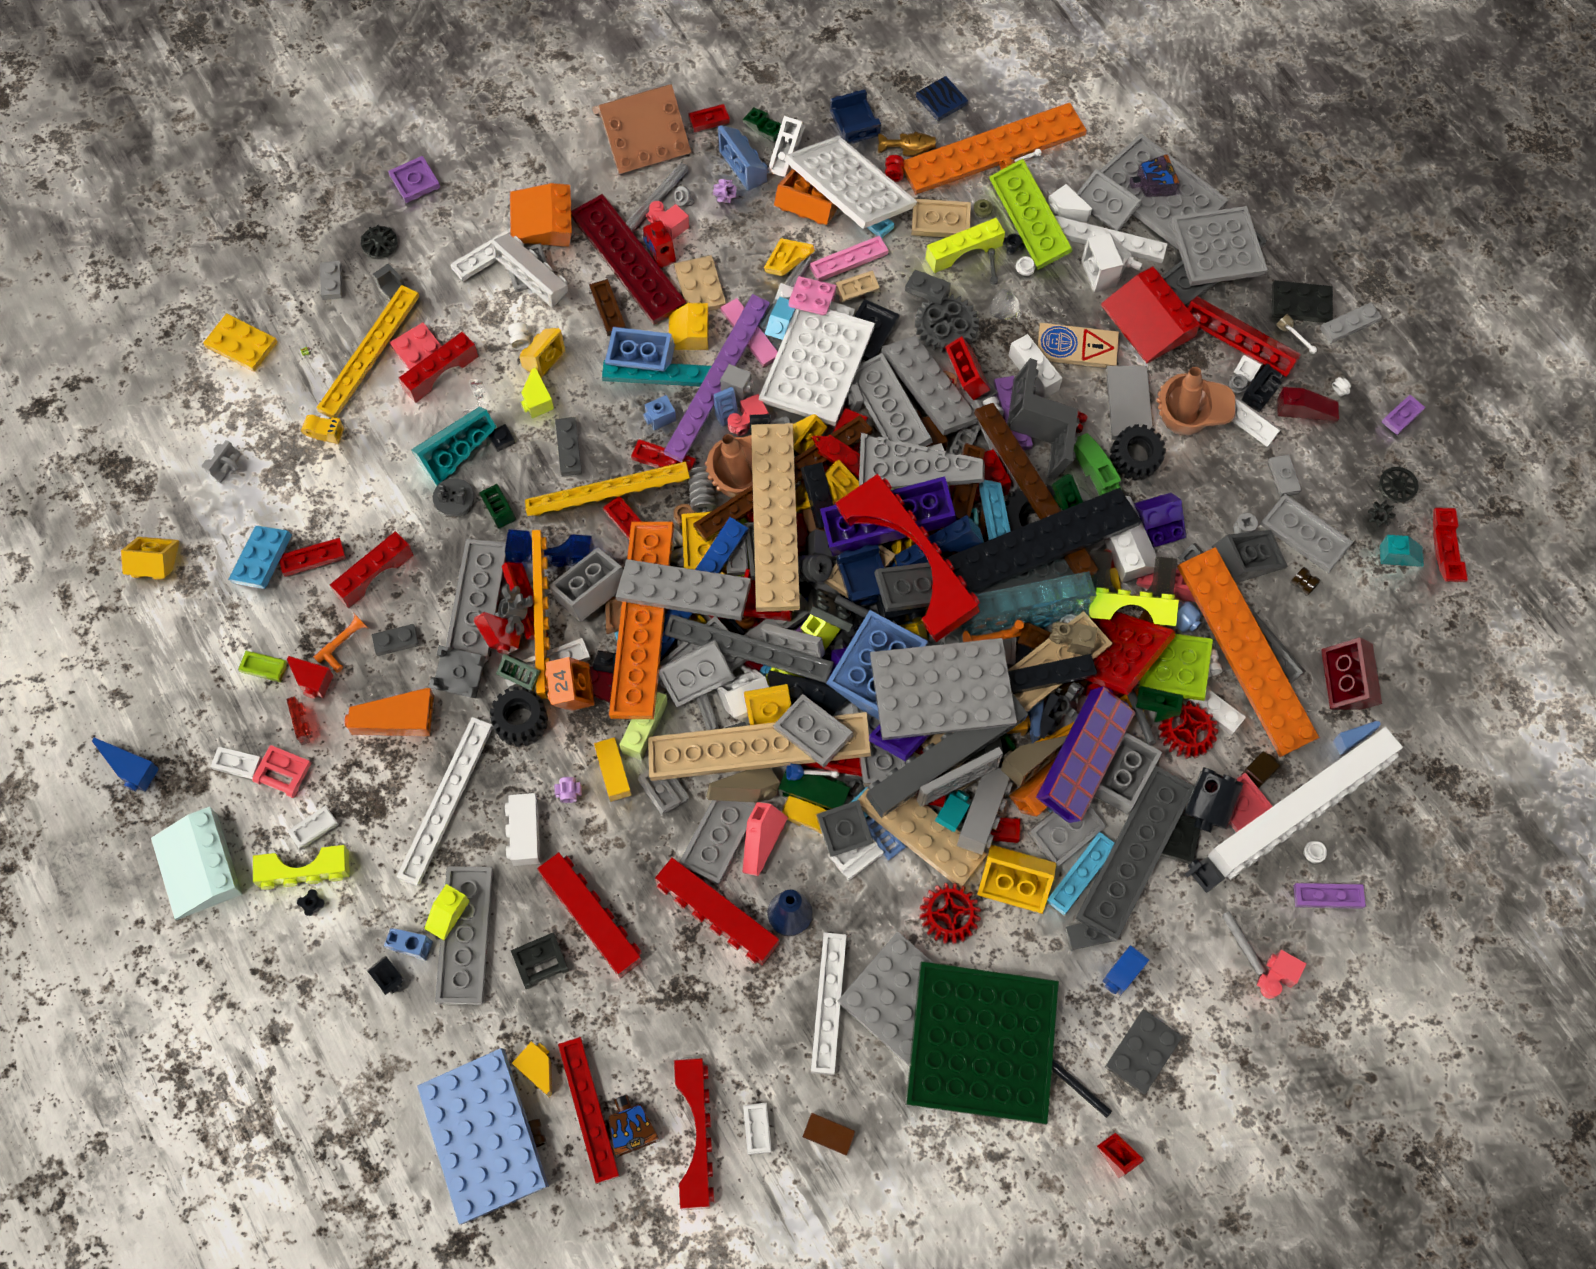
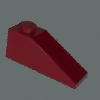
M1283 387L1277 398L1278 417L1338 421L1339 403L1304 388Z

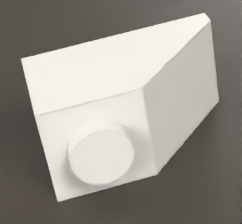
M1067 184L1052 193L1048 198L1047 204L1053 215L1080 222L1089 221L1092 208Z

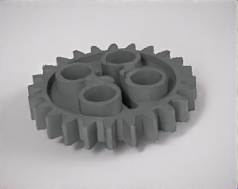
M951 294L950 298L945 296L941 305L928 300V303L922 302V308L918 307V312L915 316L916 334L920 335V341L926 340L925 346L932 344V350L940 347L941 353L945 346L961 336L968 344H971L972 339L976 338L979 328L978 312L973 311V305L967 306L968 300L961 302V296L954 299V294Z

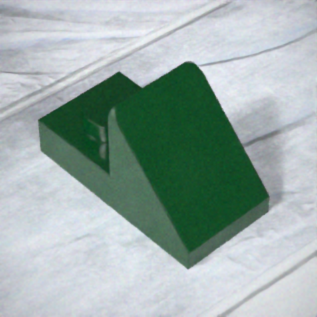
M1066 474L1051 484L1055 492L1053 498L1061 511L1083 502L1073 475Z
M1140 686L1136 708L1155 712L1154 722H1159L1180 715L1183 695Z

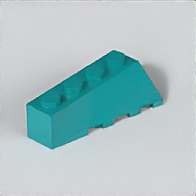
M479 406L417 445L411 451L433 483L438 486L448 475H451L456 470V467L463 460L467 459L476 446H479L496 428V425L487 410Z

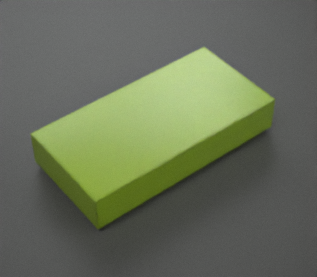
M245 651L238 671L281 683L288 662Z

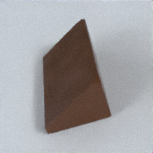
M811 1113L802 1137L846 1156L856 1131Z

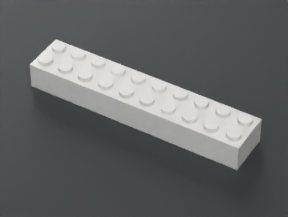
M1384 727L1219 844L1207 857L1223 874L1225 879L1228 877L1232 880L1245 867L1248 868L1257 862L1258 858L1263 854L1267 855L1280 842L1283 843L1288 840L1297 830L1300 831L1306 827L1311 820L1320 817L1329 807H1333L1343 800V797L1347 794H1352L1361 784L1367 783L1379 771H1384L1393 764L1392 762L1400 757L1397 753L1403 746Z

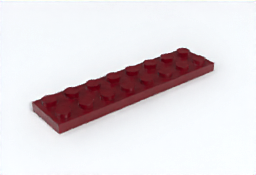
M603 194L571 211L572 219L653 325L666 319L673 311L686 304L684 298Z

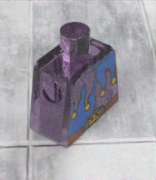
M1168 154L1141 163L1137 176L1130 177L1131 188L1141 187L1146 197L1176 195L1179 181Z

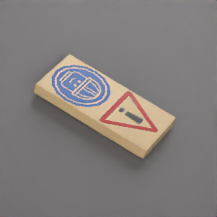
M1040 323L1037 346L1049 362L1106 368L1107 366L1117 365L1119 332Z

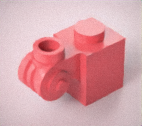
M654 201L650 204L649 212L646 214L647 220L650 223L662 221L672 240L689 228V216L676 204L666 212L662 202Z
M759 394L740 401L742 416L737 413L730 414L727 419L728 430L733 434H737V436H743L750 429V415L769 414L764 403L759 400Z
M1280 950L1276 955L1272 954L1266 964L1269 969L1266 975L1262 973L1256 985L1260 987L1261 993L1265 998L1273 999L1282 992L1281 983L1290 988L1298 983L1306 963Z

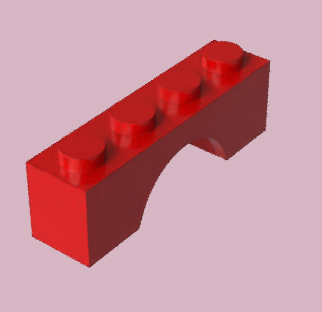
M463 331L398 378L403 391L415 403L431 392L434 382L444 371L456 366L464 368L478 358L476 346Z
M395 531L329 585L334 594L349 609L365 596L368 585L378 574L389 568H399L414 556L409 544Z

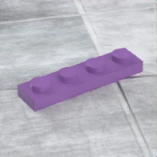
M1014 376L994 379V387L998 391L997 398L1000 407L1004 410L1002 416L1006 423H1008ZM1012 431L1023 450L1032 449L1033 443L1030 436Z

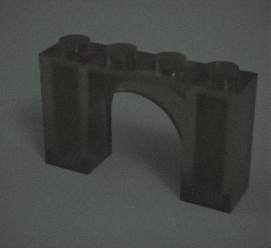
M1091 550L1090 557L1098 571L1087 579L1085 601H1090L1091 591H1096V587L1109 588V592L1118 593L1111 581L1113 552ZM1155 557L1153 581L1146 592H1153L1155 597H1161L1162 593L1174 594L1178 558ZM1128 605L1133 606L1132 610L1145 611L1141 606Z

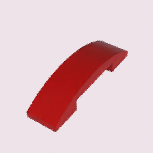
M1434 508V546L1441 575L1445 581L1467 582L1465 562H1461L1456 529L1459 526L1456 508Z

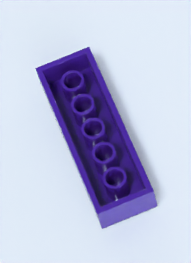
M945 476L891 490L894 495L898 494L904 502V509L906 511L911 510L917 519L915 521L917 526H923L927 532L944 528L956 521ZM836 505L820 509L832 556L840 555L847 550H859L865 545H879L907 537L896 530L880 525L853 524L850 527L838 512Z

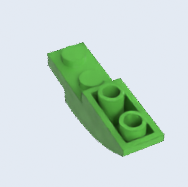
M1088 433L1078 436L1073 451L1085 476L1091 477L1099 496L1121 488L1119 485L1121 479L1099 444Z

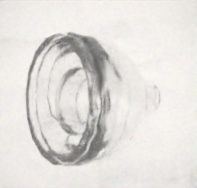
M1006 289L1000 290L995 295L990 306V314L994 318L1001 320L1021 317L1023 314L1017 297Z

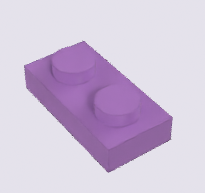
M1409 395L1383 419L1382 423L1398 435L1423 412L1425 407Z

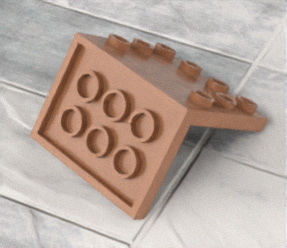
M672 84L592 107L593 113L599 114L602 118L618 174L691 153Z

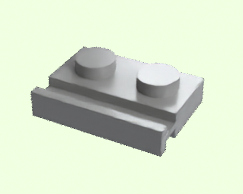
M649 771L638 777L639 783L661 815L689 800L688 794L677 778L651 781Z

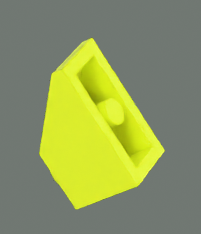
M533 368L521 392L523 401L520 402L524 412H529L531 418L554 410L552 398L537 369Z
M446 884L432 905L424 929L445 940L470 902L466 895Z

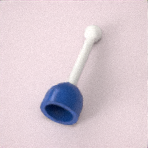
M791 763L786 767L787 780H799L804 774L829 775L833 778L839 776V772L804 770L800 764Z

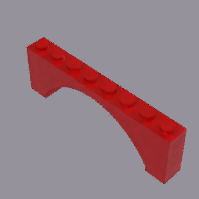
M876 474L835 502V505L850 527L853 524H873L888 527L907 536L923 551L931 566L933 586L929 608L926 616L921 619L924 627L937 642L980 612L978 606L980 601L973 592L969 594L966 590L967 584L960 575L956 577L953 573L954 567L948 559L943 560L940 556L942 552L935 542L930 543L927 539L929 535L924 527L917 526L915 523L917 519L911 510L906 511L904 509V502L901 497L891 492L892 486L886 478L881 479Z

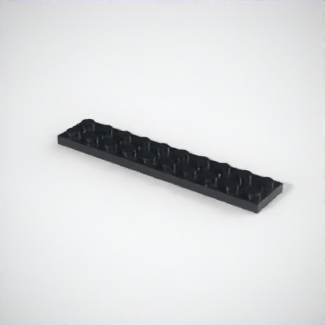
M1117 488L946 557L943 560L948 559L954 567L953 573L956 577L960 575L967 584L965 588L969 594L972 592L977 593L1137 527L1142 521L1121 488Z

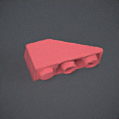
M757 802L747 821L742 870L744 874L759 876L771 851L774 849L780 833L784 829L788 817L772 804Z

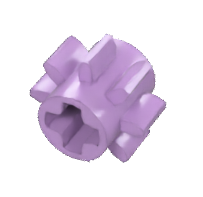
M719 179V184L713 185V195L718 198L717 202L731 203L730 198L736 197L737 187L732 184V180Z
M563 777L559 779V784L554 785L556 798H560L562 803L576 802L577 796H582L581 783H576V778Z

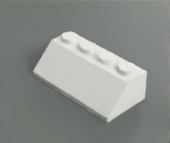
M508 233L491 242L494 258L551 308L568 292L567 281L561 275H555L552 272L553 269L546 262L542 263L538 260L537 254L531 249L527 250L518 237H512Z
M1126 496L1127 499H1128V501L1130 502V504L1132 505V507L1134 508L1135 512H1136L1137 515H1138V512H1137V510H1136V508H1135V506H1134V503H1133L1131 497H1130V496ZM1142 522L1137 527L1104 540L1107 548L1111 550L1113 562L1122 583L1162 570Z

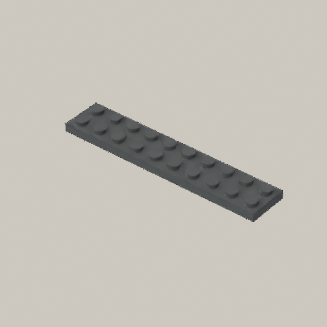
M1064 557L974 594L981 600L1080 587L1086 583V580L1084 578L1078 581ZM929 562L879 568L874 572L885 612L928 607L930 605L933 579Z

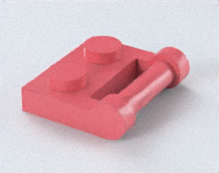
M270 745L252 781L259 785L261 783L285 792L286 796L294 798L312 763L309 760ZM271 770L292 779V781L288 785L266 776V772Z

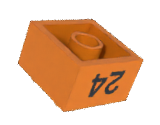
M571 657L546 662L545 676L549 686L548 699L552 706L570 711L594 706L589 663Z

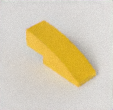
M615 737L594 743L610 802L632 796Z

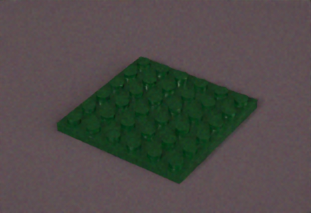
M921 961L905 1105L1047 1125L1059 981Z

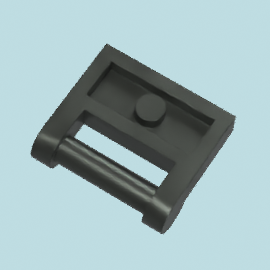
M554 932L511 950L526 990L533 987L532 984L560 972L564 974L569 971ZM554 958L557 959L558 964L528 976L526 970Z

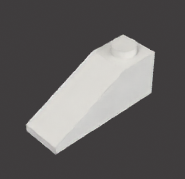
M784 116L768 167V173L784 178L787 175L790 165L784 160L786 154L798 150L805 129L802 121Z

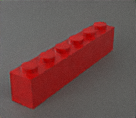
M1198 296L1188 306V310L1200 323V329L1266 365L1268 363L1271 365L1270 367L1286 377L1293 370L1301 356L1295 350Z
M558 852L539 866L537 870L621 979L642 963L639 956L642 952L635 943L630 944L626 937L629 935L621 925L618 927L612 921L615 917L607 907L605 909L599 904L601 899L594 890L590 892L585 885L588 882L581 873L576 874L573 871L574 864L567 855L563 857Z
M673 857L655 877L656 888L664 895L669 893L675 898L674 902L682 909L687 907L693 912L691 915L697 921L708 923L710 925L709 929L719 937L721 934L728 939L727 943L737 951L739 948L746 953L745 957L753 964L758 962L763 966L779 945V939Z

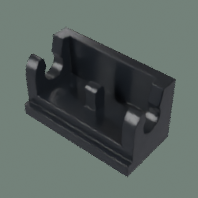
M1268 363L1246 389L1241 399L1259 413L1282 384L1279 379L1283 375L1270 367L1271 365Z

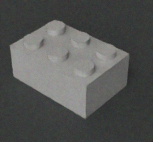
M597 547L552 582L549 588L556 601L577 620L582 622L617 593L623 568Z
M1125 733L1094 796L1129 814L1162 752Z

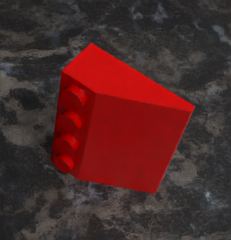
M1154 266L1137 274L1101 303L1102 308L1146 364L1193 339L1200 326V323Z

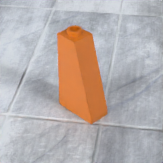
M424 688L349 707V714L345 715V727H347L351 735L430 736L434 694L431 688Z
M1055 760L1009 795L1020 813L1037 817L1047 808L1036 796Z

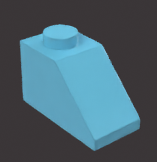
M779 297L770 314L765 335L783 340L795 312V308H791L788 305L789 299Z

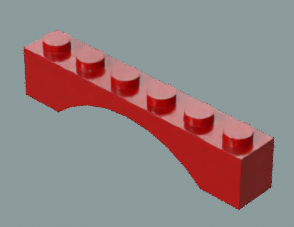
M703 1058L674 1060L675 1085L689 1104L696 1127V1146L693 1158L686 1174L679 1182L681 1211L710 1209V1202H714V1187H709V1177H713V1163L708 1162V1152H712L711 1137L707 1138L706 1128H711L710 1113H706L705 1103H710L709 1089H705L704 1079H709L708 1065L703 1064Z

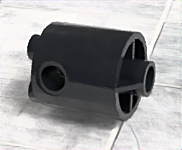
M1203 767L1184 813L1196 818L1194 827L1211 833L1213 826L1227 830L1242 793L1243 783L1225 774L1222 776L1211 769Z

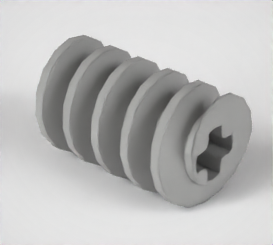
M695 467L689 470L690 506L694 512L698 513L711 512L717 508L714 503L716 497L713 495L716 492L713 489V481L708 479L709 473L705 471L707 467Z

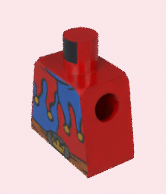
M659 220L643 227V242L660 269L676 263L673 241L663 222ZM664 247V253H661L660 250Z

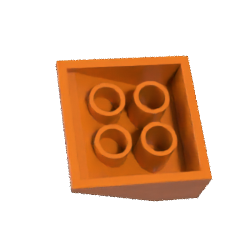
M794 169L778 184L774 206L779 207L783 211L793 212L799 217L812 219L818 224L827 225L833 218L838 207Z
M549 183L510 192V235L512 237H518L525 244L541 243V245L569 247L572 234L570 185Z

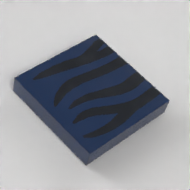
M947 76L916 92V98L937 121L968 105L967 98Z

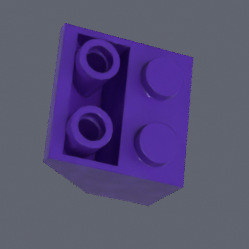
M1167 493L1134 503L1153 548L1186 538L1182 501L1180 498L1172 493Z

